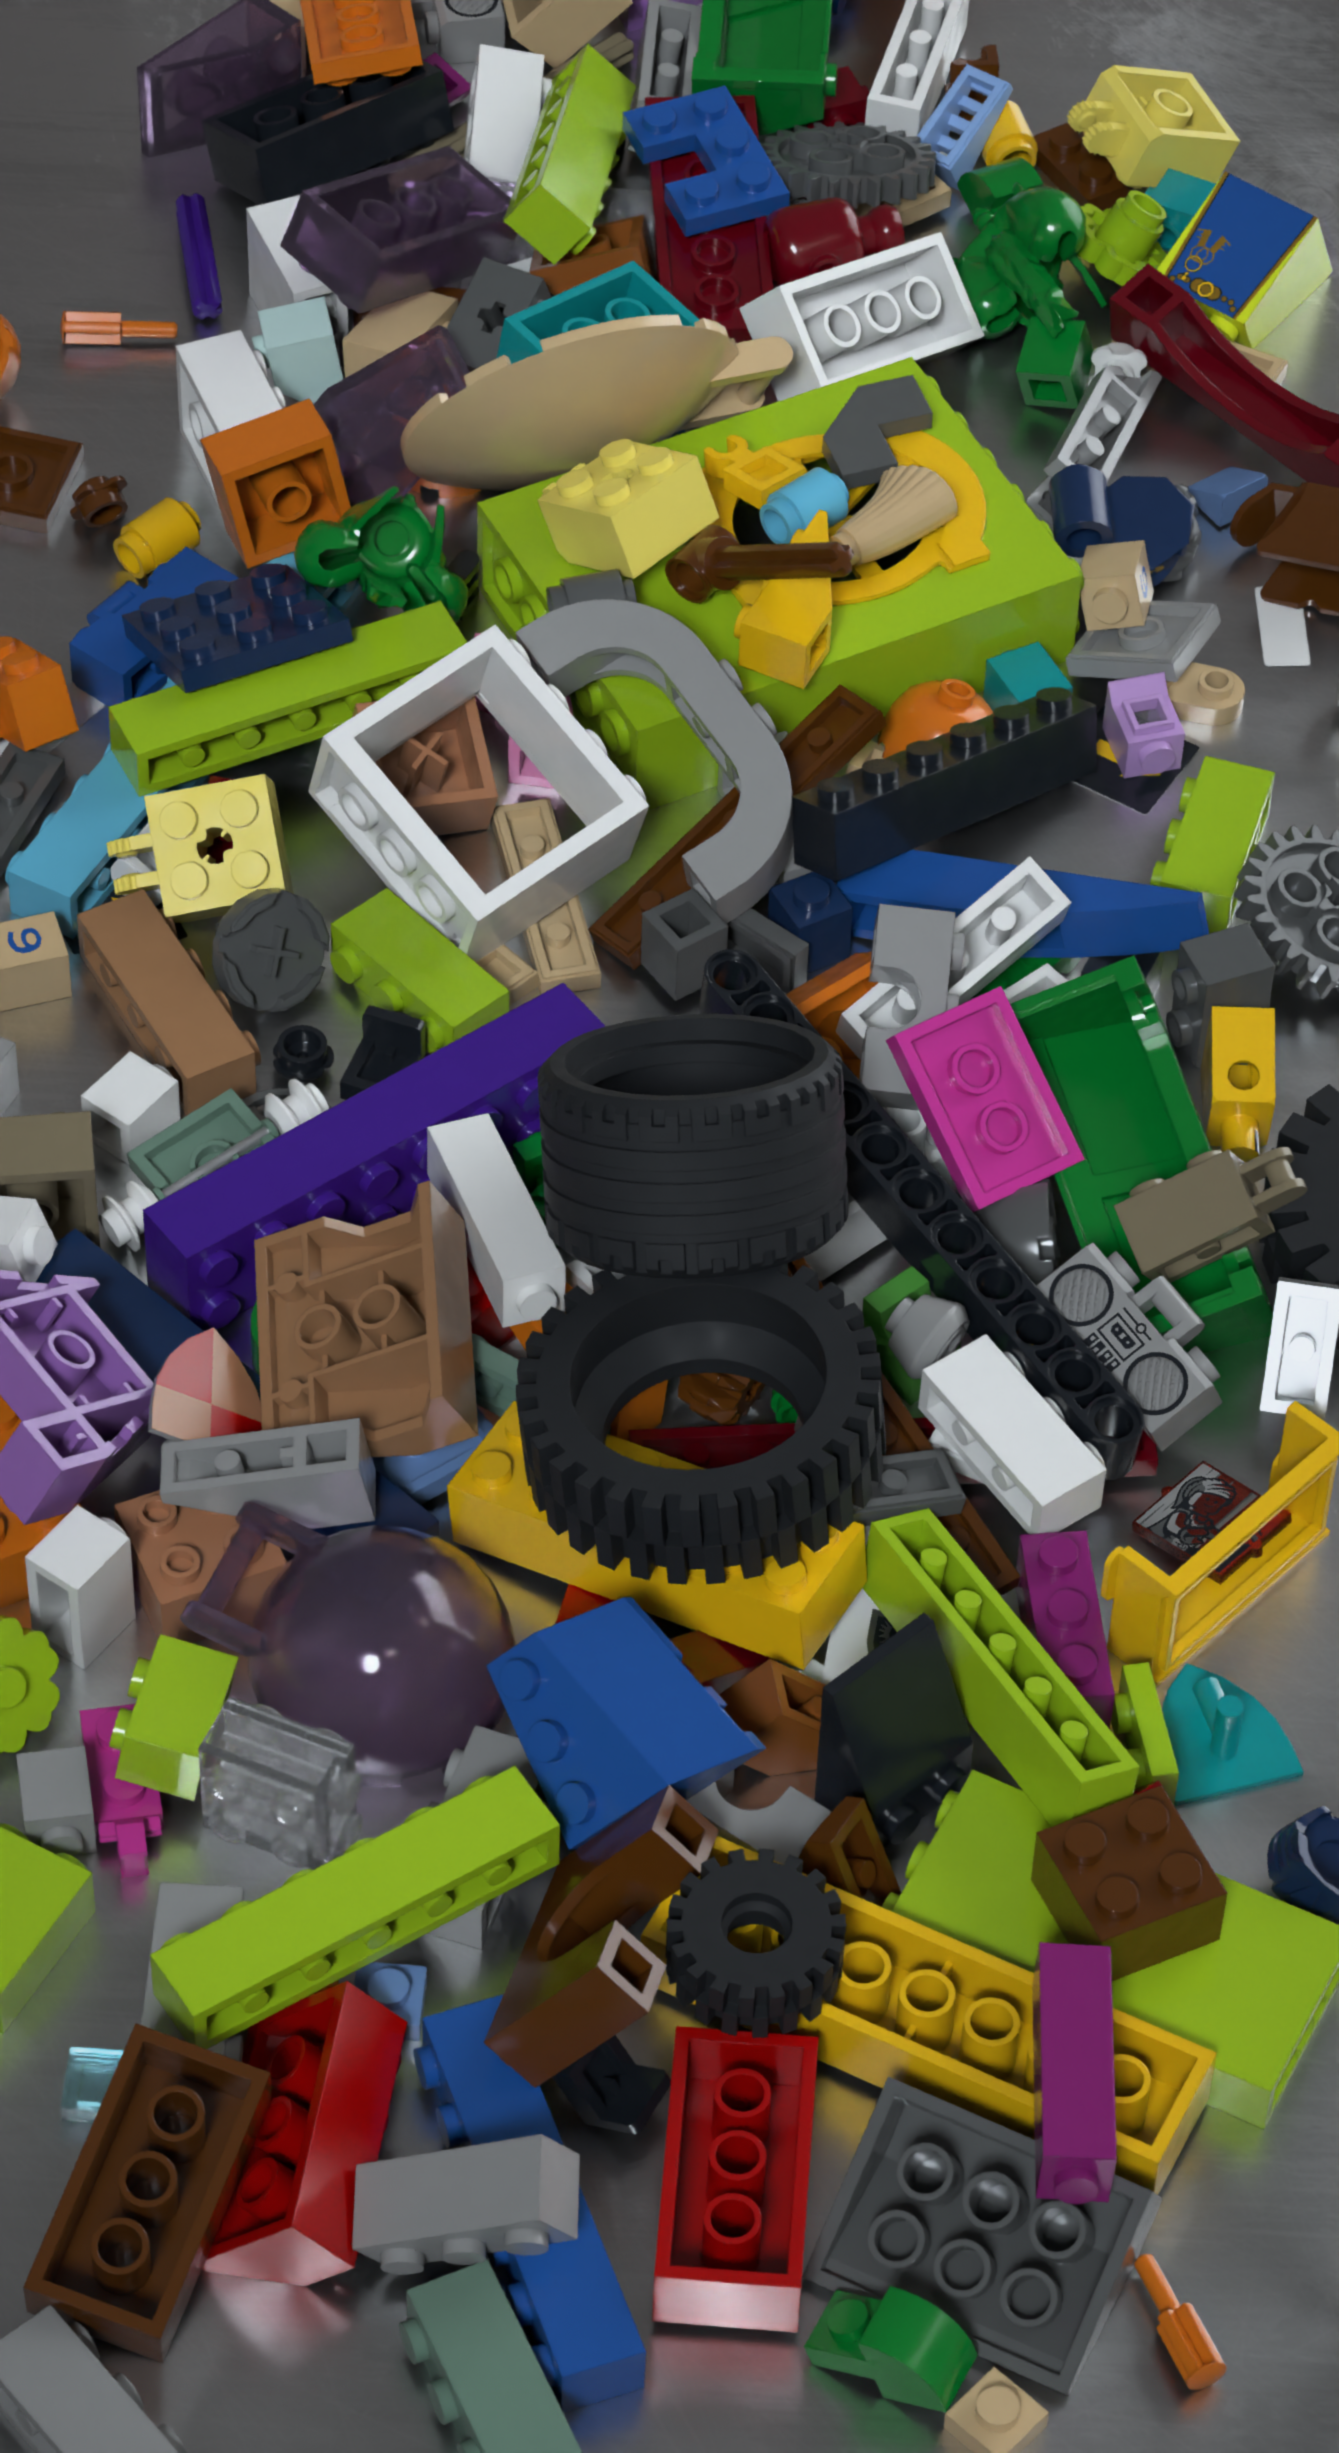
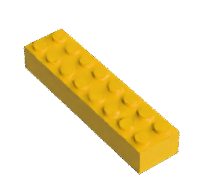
M717 1836L708 1859L715 1857L722 1867L728 1865V1851L744 1849L745 1861L758 1860V1853ZM826 1883L825 1893L833 1889L836 1890L841 1899L840 1914H845L846 1919L841 1979L838 1978L837 1992L831 2003L822 1999L821 2014L811 2022L802 2013L798 2014L797 2030L786 2034L819 2037L817 2060L882 2089L887 2078L891 2077L1035 2140L1032 2005L1034 1973ZM678 1890L674 1894L680 1896V1890ZM673 1894L659 1904L641 1934V1943L665 1965L667 1964V1958H665L667 1919ZM757 1924L738 1927L728 1934V1941L733 1946L749 1953L773 1951L780 1947L784 1941L783 1936L774 1929ZM665 1969L658 1989L676 1997V1983L669 1984ZM1112 2007L1117 2154L1114 2175L1147 2188L1158 2195L1209 2099L1217 2052ZM739 2024L752 2031V2026ZM769 2024L768 2033L782 2034L779 2024Z

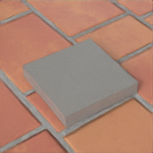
M1151 600L1144 626L1086 631L1065 658L1068 675L1127 679L1165 672L1167 682H1177L1221 623L1218 605L1213 603Z

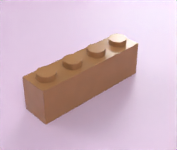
M144 889L77 914L80 957L150 1062L161 1065L178 1080L180 1107L186 1116L230 1088L233 1089L240 1099L257 1093L256 1066L261 1065V1054L254 1037L248 1030L243 1032L239 1030L233 1021L232 1010L224 993L220 989L212 990L205 980L204 969L197 953L192 948L184 949L178 940L173 920L165 918L164 909L158 910Z

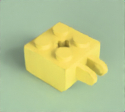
M1113 65L1101 72L1086 101L1077 102L1068 111L1069 115H1067V121L1072 129L1079 133L1083 131L1082 143L1090 154L1094 153L1095 155L1098 153L1101 156H1105L1115 170L1116 177L1125 186L1134 189L1148 188L1149 186L1156 188L1168 168L1216 184L1240 143L1231 127L1192 73Z
M620 439L605 445L600 450L599 457L587 465L580 463L575 466L571 471L561 476L556 483L553 482L542 490V497L537 499L556 550L568 563L600 571L618 569L620 576L632 579L638 577L720 518L696 455L669 450L666 447L641 444L630 439Z
M266 774L144 796L150 833L115 839L106 843L108 856L111 858L123 859L134 857L141 853L154 852L157 871L126 874L113 880L115 895L131 894L141 889L145 891L160 889L165 918L172 919L174 923L223 916L238 899L257 889L280 888L294 894L275 785ZM221 836L227 842L232 840L233 848L223 853L224 862L215 864L216 860L207 854V848L213 845V839Z

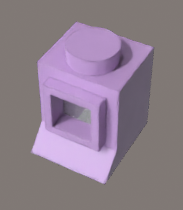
M1165 672L1108 682L1102 729L1124 779L1180 769L1185 732L1169 698Z

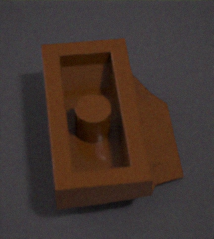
M847 1795L806 1841L798 1857L803 1860L802 1873L809 1875L816 1868L826 1877L827 1884L882 1907L891 1892L898 1895L902 1892L864 1798L849 1797Z

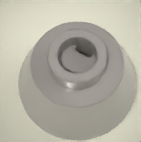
M923 1294L916 1301L906 1297L896 1307L886 1323L885 1329L892 1333L888 1346L907 1375L912 1379H921L923 1369L956 1350L968 1330L970 1320L965 1306L961 1303L928 1294Z

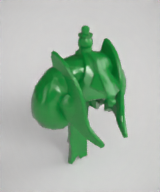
M1016 182L1013 186L1014 196L1007 200L995 214L988 208L979 207L974 210L973 223L980 233L970 242L959 259L954 257L952 259L983 331L984 337L982 339L995 340L1011 332L1017 322L1028 327L1031 317H1038L1054 339L1064 328L1062 320L1077 317L1079 314L1066 301L1062 292L1064 284L1059 279V272L1063 261H1070L1101 308L1106 306L1107 303L1091 273L1077 255L1084 244L1086 234V217L1078 202L1068 193L1058 189L1043 186L1025 190Z
M392 486L372 499L355 504L342 515L338 522L320 519L309 523L299 535L294 551L297 570L304 580L311 585L337 588L357 579L362 587L361 591L367 595V600L375 603L379 609L399 607L405 612L441 601L455 623L459 621L467 606L468 588L463 578L446 568V558L442 550L445 530V508L441 504L437 505L433 529L417 506L415 496L411 493L406 494L404 497L400 496L399 498L391 499L400 490L397 486Z

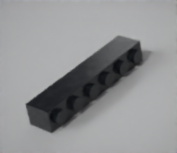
M1044 688L1039 690L1035 697L1015 705L1000 706L989 716L972 723L956 724L950 728V732L928 741L910 743L904 751L884 759L869 760L863 763L862 768L841 777H831L819 781L816 787L793 796L794 864L837 882L1097 771L1096 705L1072 696V693L1064 688Z

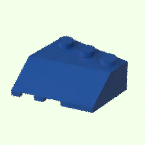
M623 1597L537 1631L486 1665L553 1816L560 1824V1831L569 1850L579 1848L668 1785L687 1800L766 1749L752 1731L743 1732L724 1711L727 1703L711 1686L703 1687L683 1665V1654L632 1597Z

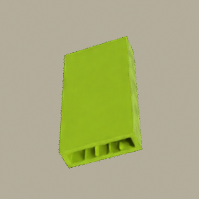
M972 1770L960 1792L950 1790L943 1799L935 1820V1828L938 1830L930 1844L920 1841L913 1851L905 1873V1878L909 1881L902 1893L898 1895L891 1892L882 1907L1032 1973L1035 1971L1039 1942L1068 1944L1031 1881L1036 1833L1052 1826L1023 1790ZM1216 1873L1227 1892L1220 1940L1112 1981V2007L1217 2052L1210 2096L1206 2104L1265 2129L1339 1985V1925Z

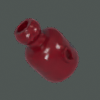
M838 197L824 198L776 209L767 216L763 227V233L768 232L772 278L777 287L905 244L903 224L896 207L879 205L872 208L866 215L857 217L851 204L845 199Z

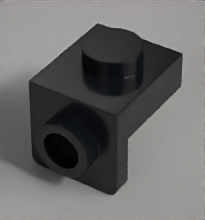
M371 1005L367 1006L362 1016L363 1038L340 1080V1098L347 1100L426 1057L424 1021L399 1011H389Z
M616 2035L552 2077L585 2124L630 2134H638L642 2131L671 2085V2079L665 2070L635 2064Z

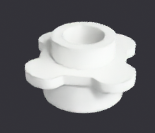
M1121 342L1110 343L1096 348L1091 355V361L1095 365L1094 375L1088 379V386L1093 377L1107 365L1122 367L1126 377L1140 378L1141 370L1147 365L1146 355L1141 350Z

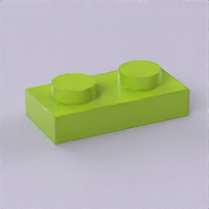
M1149 1662L1122 1665L1119 1692L1115 1693L1111 1718L1113 1731L1115 1734H1125L1128 1745L1126 1750L1140 1766L1135 1789L1159 1780L1174 1805L1179 1771Z

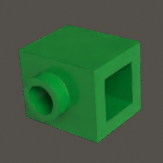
M1038 317L1030 318L1016 368V375L1025 405L1068 409L1077 408L1085 392L1092 366L1091 355L1094 351L1086 321L1074 320L1072 318L1062 320L1064 328L1053 339Z

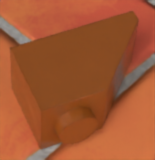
M769 1659L720 1693L719 1696L727 1703L724 1711L743 1732L752 1731L766 1747L765 1750L743 1764L769 1776L817 1770L822 1692L826 1684Z

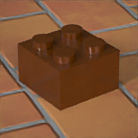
M1162 1785L1036 1833L1031 1881L1068 1944L1111 1946L1112 1981L1220 1940L1227 1892Z

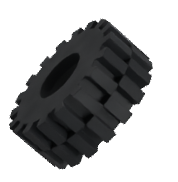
M759 1848L758 1860L746 1861L744 1849L728 1851V1865L722 1867L715 1857L701 1863L700 1879L689 1872L680 1883V1896L673 1894L669 1905L665 1958H667L666 1973L669 1984L676 1983V1998L684 2008L696 2000V2019L708 2026L714 2016L722 2018L721 2032L734 2036L737 2035L739 2024L752 2026V2038L767 2037L769 2024L778 2023L782 2034L797 2030L798 2014L802 2013L809 2022L821 2014L822 1999L831 2003L837 1992L838 1978L841 1979L846 1919L845 1914H840V1897L835 1889L825 1893L826 1877L816 1868L809 1875L804 1876L802 1874V1859L789 1854L784 1865L773 1862L774 1850ZM757 1924L774 1929L783 1936L784 1941L780 1947L773 1951L749 1953L733 1946L728 1941V1934L738 1927Z

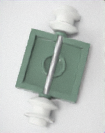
M293 1078L288 1082L290 1095L285 1099L281 1100L272 1093L265 1096V1119L260 1121L233 1089L230 1088L126 1153L129 1166L144 1185L132 1180L126 1182L127 1198L120 1202H117L108 1195L102 1198L105 1211L99 1214V1221L105 1233L117 1247L127 1244L128 1247L137 1252L141 1249L139 1235L144 1232L143 1209L329 1109V1106L322 1093L314 1084L308 1083L304 1086L300 1081Z

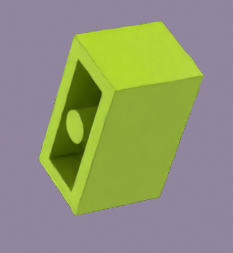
M160 1634L151 1660L139 1657L136 1662L127 1696L137 1699L134 1709L131 1711L120 1708L113 1728L109 1747L120 1750L115 1778L194 1801L230 1697L239 1657Z

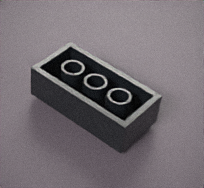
M422 60L423 65L412 67L405 74L383 76L377 73L360 76L353 83L344 86H329L326 83L314 85L313 75L310 74L205 118L201 122L215 181L258 205L297 195L301 197L315 190L335 188L343 183V178L362 170H375L384 167L390 162V158L408 150L428 148L434 144L436 138L455 131L443 71Z

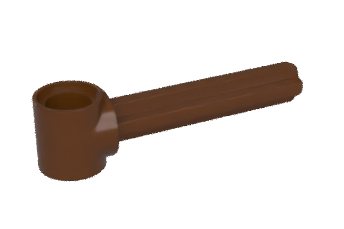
M708 525L666 563L665 573L669 583L680 596L693 603H702L715 591L734 588L740 580L845 577L852 571L850 561L854 556V552L849 545H840L838 542L740 545L736 538L726 529L717 525Z

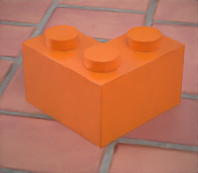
M0 637V738L6 739L26 752L79 731L61 665L15 637Z

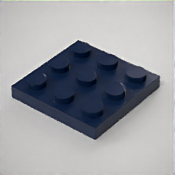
M264 564L252 569L250 576L231 582L222 580L209 581L197 586L195 593L176 599L167 597L154 598L142 603L139 606V610L122 615L126 637L185 693L353 641L349 618L287 564Z

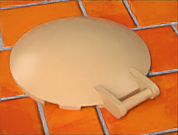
M679 315L640 316L582 327L540 340L543 352L511 364L508 356L503 355L464 375L467 387L448 398L447 393H437L413 415L405 426L400 440L401 453L408 469L416 476L430 482L469 489L516 490L567 473L580 463L589 464L600 456L599 452L605 445L613 441L630 439L633 442L650 445L669 438L679 430L710 425L760 408L765 400V389L774 376L782 374L787 369L793 358V350L785 339L777 336L735 343L734 338L730 339L728 337L725 326L706 318L695 322V326H682Z

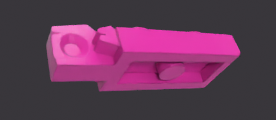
M135 1704L79 1711L83 1746H85L95 1836L99 1838L100 1843L117 1841L121 1878L149 1875L146 1838L162 1836L161 1830H164L160 1791L115 1778L120 1750L109 1747L111 1735L120 1708L133 1711Z

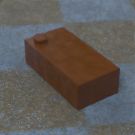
M135 2023L23 2286L27 2312L36 2315L51 2305L68 2325L76 2321L94 2338L163 2363L271 2103V2073Z

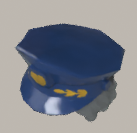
M1121 476L1107 487L1113 530L1112 543L1144 540L1153 587L1161 582L1180 580L1182 578V570L1187 568L1193 561L1202 538V533L1196 520L1199 512L1194 495L1189 492L1188 486L1182 483L1174 485L1167 477Z

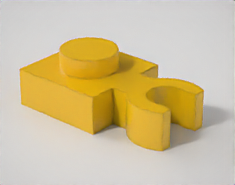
M737 435L726 437L728 453L717 452L711 447L704 449L706 472L715 478L723 479L726 491L759 510L767 503L768 496L806 473L804 466L768 446L756 452L750 451L747 441Z

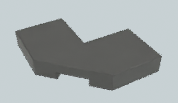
M909 375L858 386L824 434L822 453L832 473L842 479L847 489L878 483L884 471L889 470L890 467L898 466V462L885 438L932 428L933 412L914 376Z

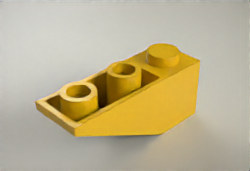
M819 509L805 530L799 528L794 533L790 543L829 542L827 512ZM831 578L763 580L760 595L753 605L747 603L743 606L735 623L734 637L740 639L738 665L804 689L830 651L832 623Z

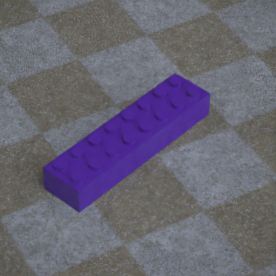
M561 983L143 1209L148 1287L203 1331L213 1327L219 1329L228 1325L237 1315L252 1308L257 1301L254 1240L323 1216L365 1227L411 1211L417 1184L430 1180L427 1174V1127L489 1113L513 1161V1144L541 1131L537 1078L540 1067L561 1045L584 1033L605 1027V1025L564 983Z

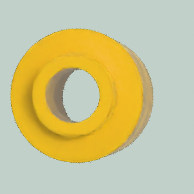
M1007 100L981 155L987 166L1013 157H1021L1034 167L1037 161V143L1019 106Z
M165 497L121 528V536L113 542L115 554L122 566L132 576L141 579L148 573L152 574L160 564L171 560L185 547L191 550L196 548L200 544L199 531L201 530V522L195 510L184 501L178 502L173 498Z

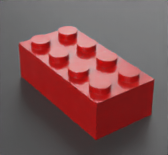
M676 2026L654 2271L652 2321L798 2333L819 2037L768 2033V2036L765 2038H752V2032L737 2031V2035L734 2036L721 2032V2029Z

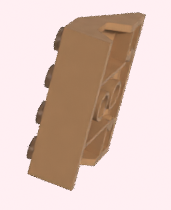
M430 1180L417 1184L411 1211L362 1227L323 1216L254 1240L262 1430L360 1418L372 1457L421 1455L478 1436L465 1221Z

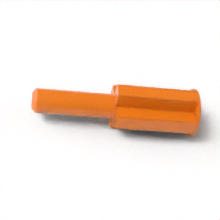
M63 311L60 332L63 345L121 346V337L175 339L178 333V325L175 322L124 321L121 320V312Z
M1152 2254L1140 2255L1137 2257L1134 2266L1160 2312V2315L1157 2317L1160 2324L1156 2329L1187 2387L1191 2390H1200L1211 2386L1225 2374L1227 2370L1225 2363L1193 2305L1190 2303L1180 2305Z

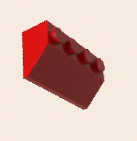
M349 1981L306 1997L249 2027L242 2062L271 2073L272 2100L202 2270L205 2272L307 2286L355 2267L356 2259L359 2255V2252L352 2250L356 2165L378 2161L383 2134L388 2126V2110L394 2082L402 2061L401 2050L407 2021Z

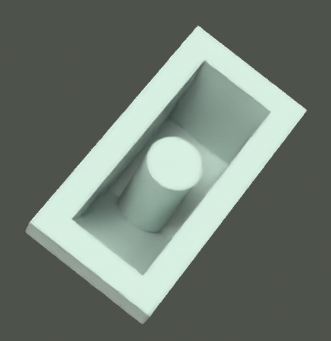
M325 297L257 311L262 334L252 336L254 350L261 352L266 368L271 369L274 386H278L282 394L300 402L310 398L316 409L339 419L351 417Z

